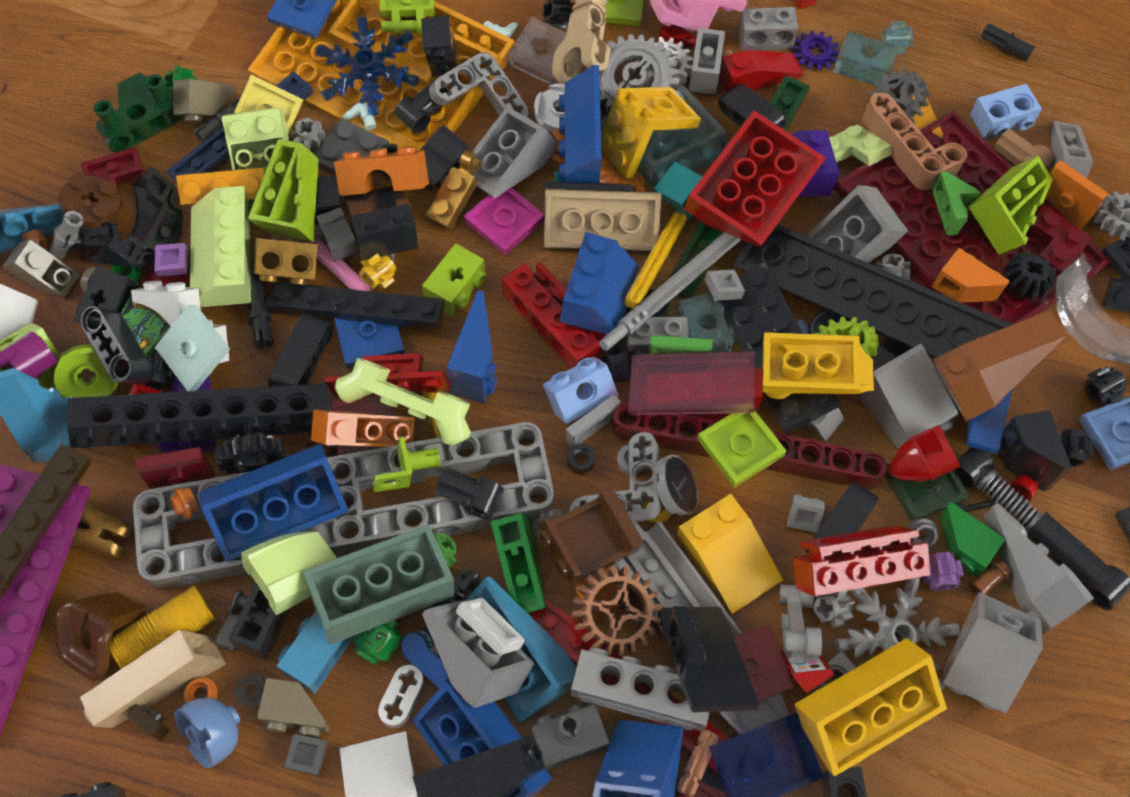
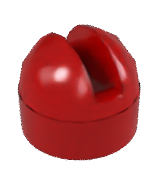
M1022 474L1013 480L1009 488H1015L1014 492H1019L1018 496L1023 495V500L1028 499L1029 502L1036 495L1038 484L1036 480L1033 481L1029 478L1030 475Z

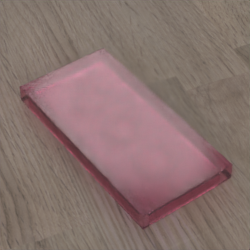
M755 352L632 355L628 412L630 415L754 413Z

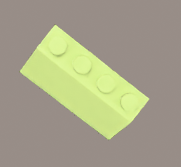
M244 186L214 188L191 207L190 287L199 289L200 307L251 303L250 220L248 219L250 204Z

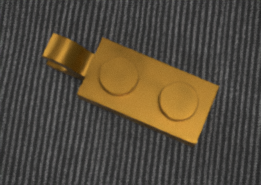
M465 150L460 159L459 170L454 167L451 168L425 214V217L430 221L449 230L453 229L479 182L474 177V174L479 169L482 161L475 158L476 154Z

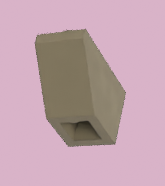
M31 239L18 243L2 266L27 285L62 299L65 298L80 275Z
M266 678L257 719L263 725H266L265 730L285 733L286 728L299 730V735L319 738V733L329 734L330 726L299 682Z

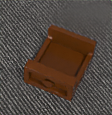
M613 487L601 491L597 499L553 520L550 517L545 519L540 528L541 532H539L542 544L547 550L551 549L556 558L555 566L558 573L563 579L567 578L570 585L585 579L588 575L595 574L596 570L600 568L605 569L638 552L644 543Z

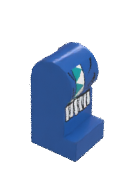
M423 627L407 634L402 641L403 654L440 689L449 680V677L428 627Z

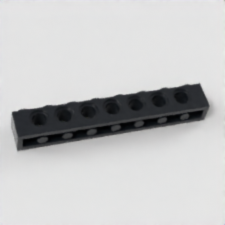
M328 384L68 398L67 428L71 448L233 438L237 435L245 436L249 433L251 435L263 433L265 436L312 433L313 410L332 409Z

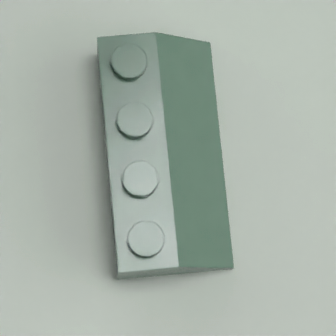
M429 524L303 571L328 645L454 597V578Z

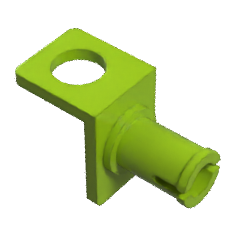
M404 436L399 437L397 453L401 471L375 475L373 491L380 492L410 487L414 470L440 468V455H437L439 453L438 448L410 452L406 447ZM388 480H396L392 483H383Z

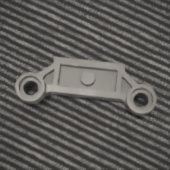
M780 584V604H786V614H781L783 650L789 651L790 663L804 664L805 654L806 656H821L822 650L821 628H806V631L804 628L802 608H813L814 596L797 590L796 585Z

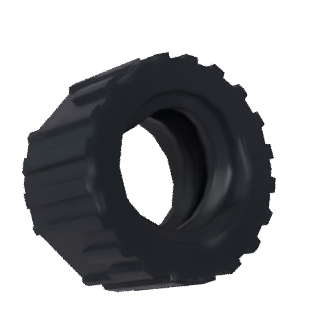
M586 444L574 445L568 452V465L572 471L582 475L593 469L595 464L593 449ZM578 454H583L588 458V461L583 465H579L574 457Z

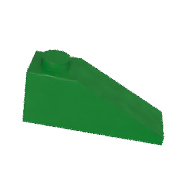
M518 513L491 521L509 596L527 613L547 608L538 545L530 515Z

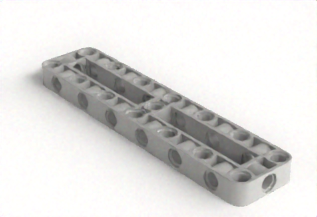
M522 422L472 431L468 439L451 446L445 444L442 437L406 443V447L410 452L437 447L439 451L437 455H440V468L414 470L410 484L426 481V478L440 476L446 467L467 474L487 470L489 466L506 463L515 465L519 482L501 485L504 492L490 520L472 515L465 509V506L442 496L364 510L362 493L365 492V489L373 488L374 476L401 471V468L397 467L400 463L397 445L327 457L335 478L341 472H349L348 477L342 480L336 479L344 501L351 500L354 503L350 508H347L349 512L303 531L319 532L334 555L340 557L428 524L433 534L444 533L448 536L490 529L492 528L491 521L518 513L530 515L531 521L545 518L553 510L554 490L542 433L535 424ZM523 439H530L534 443L529 446H523L519 442ZM462 450H471L473 452L468 457L458 455ZM248 472L149 489L141 492L135 498L133 515L137 568L139 574L152 588L164 590L248 574L242 566L241 556L228 562H216L218 556L222 553L215 538L174 546L172 541V530H175V527L178 526L177 523L199 519L203 522L207 521L200 506L199 492ZM388 480L383 483H392L396 480ZM181 488L183 490L189 488L193 493L198 506V512L193 513L191 518L186 520L182 515L177 516L170 501V498L174 497V489ZM535 495H542L546 498L542 503H534L530 499ZM159 505L155 513L147 514L150 508ZM411 518H419L422 520L421 523L415 527H409L406 525L407 521ZM350 529L358 530L357 535L351 539L343 537L345 532ZM164 564V569L159 574L152 575V571L156 566Z

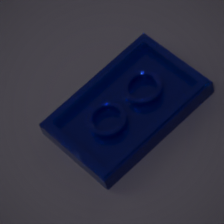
M797 712L709 745L726 797H779L823 779L812 743L803 730Z

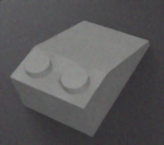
M507 106L472 151V153L476 154L475 158L482 161L479 169L474 174V177L479 181L476 187L494 198L498 197L543 167L559 144L544 127Z
M858 185L807 237L869 263L891 248L908 230L876 187Z
M470 599L425 609L422 615L451 685L462 695V698L467 703L476 708L518 693L534 662L521 649L498 655L455 612L461 602L470 601Z

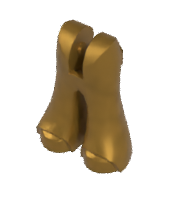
M87 502L80 522L88 525L89 529L77 527L71 545L103 556L120 558L124 548L110 539L107 541L102 538L105 532L109 531L111 535L129 539L133 528L124 521L99 510Z

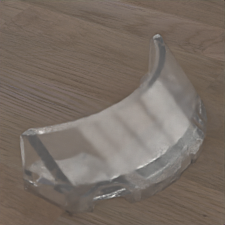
M1082 253L1057 276L1055 288L1059 316L1068 333L1084 349L1102 359L1129 363L1130 365V328L1111 318L1094 298L1090 290L1091 286L1087 281V274L1092 266L1086 261L1087 256Z

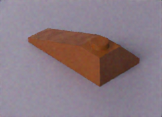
M1051 310L965 343L935 358L936 371L964 420L967 422L994 409L1067 336Z

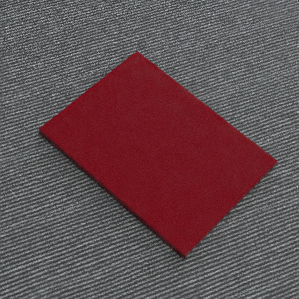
M954 111L920 130L934 149L947 143H957L965 148L967 157L956 177L980 192V196L1012 168L1004 158ZM939 126L944 134L942 138L932 132ZM890 156L870 166L867 164L860 166L837 180L833 188L844 200L858 185L876 187L908 230L891 249L896 254L901 255L904 258V262L910 261V269L931 290L940 294L942 293L933 288L932 284L958 248L974 256L977 260L1004 277V267L1018 252L1023 254L1030 250L1035 256L1040 252L1042 253L1049 245L1028 230L1026 233L1028 240L1025 245L999 255L978 221L974 218L971 210H967V221L963 224L958 235H946L932 189L921 190L916 188ZM1046 199L1044 200V202H1043V204H1042L1041 206H1038V207H1037V210H1036V212H1035V214H1034V216H1035V215L1040 211V209H1041L1044 205H1046L1047 207H1049L1050 209H1052L1054 212H1056L1057 214H1059L1060 216H1062L1063 218H1065V217H1064L1052 204H1050ZM1089 242L1060 278L1054 276L1056 279L1054 286L1041 299L1035 298L1031 302L1025 296L1018 299L1016 292H1008L1009 285H1007L996 301L964 302L963 304L1014 325L1042 314L1105 270L1111 264V261Z

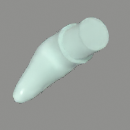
M486 21L484 26L511 38L518 23L512 22L506 27H500L497 24Z
M365 102L355 104L342 116L344 120L361 116L366 130H373L377 127L374 113Z

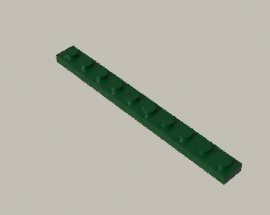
M785 76L770 102L784 116L786 126L782 129L785 131L791 125L810 89L809 85ZM701 221L669 278L724 232L712 228ZM709 268L678 294L692 300Z

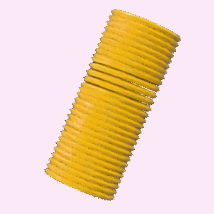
M195 586L189 587V590L186 589V591H183L174 599L172 598L163 606H160V608L157 607V610L154 609L151 613H147V616L140 618V621L137 620L136 623L133 622V624H130L121 632L118 631V634L112 635L110 653L122 669L178 630L193 633L198 632V630L201 631V628L203 629L215 621V617Z

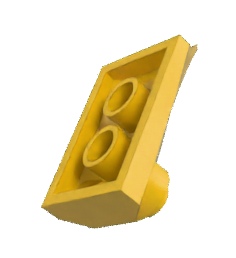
M764 333L762 390L767 396L774 399H784L791 393L860 394L866 391H874L873 359L861 347L859 336Z

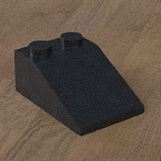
M393 186L372 190L367 194L344 196L361 261L370 259L376 253L381 257L419 248L416 224L409 202L403 191H393Z

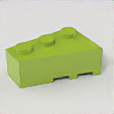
M277 140L248 219L267 233L314 242L318 158L302 143Z
M1038 155L1012 167L969 206L974 218L978 221L999 255L1026 244L1028 240L1026 233L1029 226L1034 225L1037 218L1034 214L1037 207L1043 204L1053 181Z

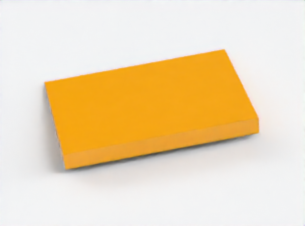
M337 0L317 39L279 26L248 68L249 74L274 86L291 73L296 72L313 89V94L303 102L338 120L343 119L342 116L355 104L365 102L371 107L377 126L375 129L367 131L388 140L389 145H392V143L397 144L398 148L414 146L415 151L420 150L443 124L455 133L484 95L479 85L440 108L431 116L430 123L420 133L414 134L394 115L397 104L405 97H415L439 77L432 78L423 49L422 34H417V31H402L401 34L393 35V32H382L381 21H392V17L381 18L380 0ZM435 1V16L424 17L431 18L449 15L457 44L459 65L478 53L486 52L495 58L503 70L517 52L515 40ZM400 17V20H416V17ZM485 64L479 65L481 69L487 68ZM459 72L457 74L459 81L464 85H468V76ZM492 75L491 77L487 78L488 81L492 80L494 76ZM451 84L446 87L448 91L452 88ZM361 116L346 120L366 130Z

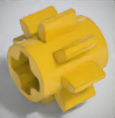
M376 253L370 259L361 261L363 267L359 274L370 285V288L374 289L377 287L379 289L382 287L386 289L395 281L392 276L395 274L396 267L387 255L380 257Z

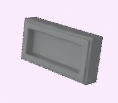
M612 395L566 428L565 441L571 448L574 445H580L613 421L614 412L621 405L619 399Z

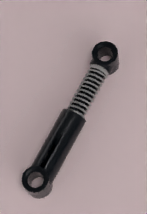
M970 447L958 459L960 467L950 471L953 478L968 489L977 487L982 492H987L986 496H991V500L995 499V504L999 503L1019 523L1021 522V525L1026 527L1027 537L1037 545L1042 543L1049 550L1047 555L1059 566L1064 563L1076 575L1094 599L1091 601L1104 610H1112L1130 591V577L1124 571L1115 566L1107 565L1048 512L1045 514H1041V511L1037 512V507L1032 508V503H1027L1028 499L1023 500V495L1018 496L1019 492L1015 493V488L1011 489L1009 488L1010 484H1005L1006 480L1001 481L1002 476L997 477L996 471L993 470L995 467L994 460L987 451Z

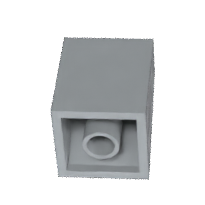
M921 343L873 371L874 391L863 392L858 398L898 450L904 442L911 438V435L915 436L938 424L944 434L948 433L954 427L952 422L959 414Z
M978 592L944 667L943 684L947 685L956 694H966L978 700L981 705L990 710L997 709L1007 713L1043 649L1041 620Z

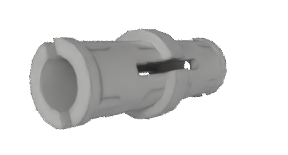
M76 211L66 212L62 223L55 228L54 240L49 246L51 248L49 252L56 258H65L69 253L70 247L78 240V231L84 223L82 222L84 220L83 216Z

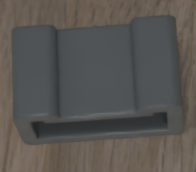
M341 207L316 216L319 229L334 261L359 253L356 240Z

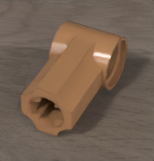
M1007 129L993 148L1016 165L1038 155L1047 169L1055 159L1054 154L1048 147L1040 144L1033 146L1011 129Z

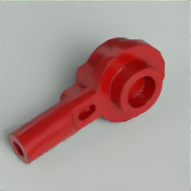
M673 24L672 26L664 25L659 31V37H663L664 42H668L670 38H673V44L682 42L684 45L693 48L696 46L697 37L692 36L691 33L686 32L680 26Z

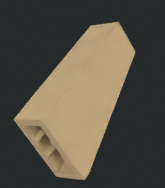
M178 630L82 695L80 698L85 707L84 715L93 727L113 728L129 719L127 714L135 704L146 710L149 706H153L184 689L193 679L205 677L220 669L226 663L218 647L213 644V637Z

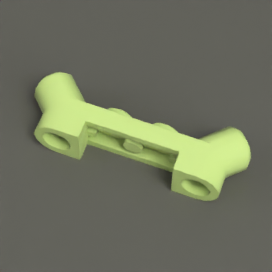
M357 358L353 371L338 378L336 381V391L344 402L352 403L375 393L381 396L380 402L393 407H398V404L408 407V413L413 416L425 419L428 415L434 418L443 442L449 446L468 439L471 434L465 420L471 403L446 392H438L433 401L386 381L390 369L371 361Z

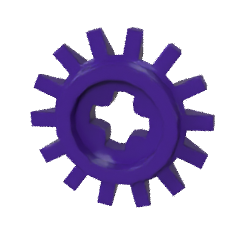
M810 31L809 36L802 33V40L795 39V43L798 46H792V50L797 52L793 55L796 59H801L799 61L800 65L809 62L808 69H811L813 64H816V68L819 71L822 70V65L830 68L832 65L829 62H837L838 59L833 56L840 55V51L833 49L839 46L838 43L831 44L830 41L833 37H824V32L816 35L814 31ZM814 47H818L819 52H821L817 56L812 55L811 50Z

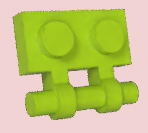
M380 0L381 18L392 17V21H381L382 32H393V35L401 34L402 31H417V34H422L421 19L427 16H435L434 0ZM400 17H416V20H400Z

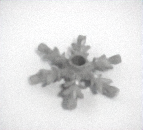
M912 578L906 580L904 592L899 587L896 588L899 604L893 602L894 608L898 612L894 618L885 615L886 603L880 607L876 591H872L871 596H869L864 587L849 590L862 603L856 605L855 608L860 612L871 615L867 621L878 622L879 632L872 634L864 628L865 635L858 631L849 629L848 632L852 638L835 639L834 647L838 653L855 650L854 657L858 658L867 649L869 654L872 655L876 646L881 647L885 651L906 638L915 644L921 640L929 647H931L930 640L945 646L946 642L943 637L959 636L960 627L957 623L939 626V617L933 619L927 627L925 620H923L918 629L909 623V617L918 614V612L912 609L923 600L922 597H915L920 579ZM933 663L935 670H939L940 667L937 664ZM938 677L939 684L942 690L944 687H946V685L943 684V681Z

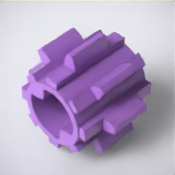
M950 552L930 555V575L922 577L923 583H929L930 590L946 591L959 587L960 576H964L961 561H955L953 553L950 554Z

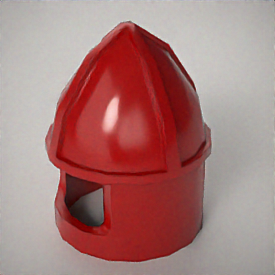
M938 424L915 436L911 435V438L900 446L892 459L889 473L900 480L916 482L936 480L935 478L959 468L960 465L944 432Z

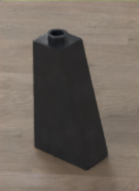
M533 734L428 770L412 778L418 797H508L544 769L542 751L535 742Z

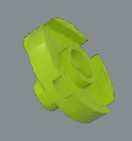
M78 345L70 348L68 351H64L60 354L54 368L55 387L60 391L61 396L65 398L70 396L74 398L109 396L118 386V382L111 379L92 345ZM83 369H89L90 372H95L96 376L91 377V382L85 383L83 378H78L77 375L82 373Z

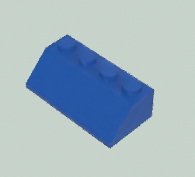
M593 65L565 82L564 94H559V111H564V117H559V134H565V140H559V157H565V164H559V181L600 183L599 65Z
M321 444L199 492L200 506L225 562L240 557L241 552L282 535L301 532L349 512Z
M450 680L443 684L411 720L443 765L522 738L495 701L473 708L451 685ZM544 768L508 797H535L552 780V777Z

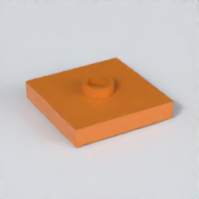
M1060 160L1050 172L1053 181L1045 199L1069 222L1083 230L1108 193Z

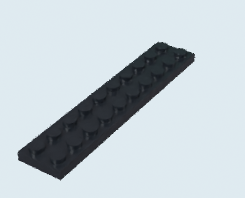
M777 224L761 247L746 241L733 264L734 270L744 274L765 262L781 291L836 316L845 317L847 321H851L853 317H857L858 323L866 320L868 321V327L874 326L876 334L912 349L921 343L928 356L934 360L965 343L1012 325Z

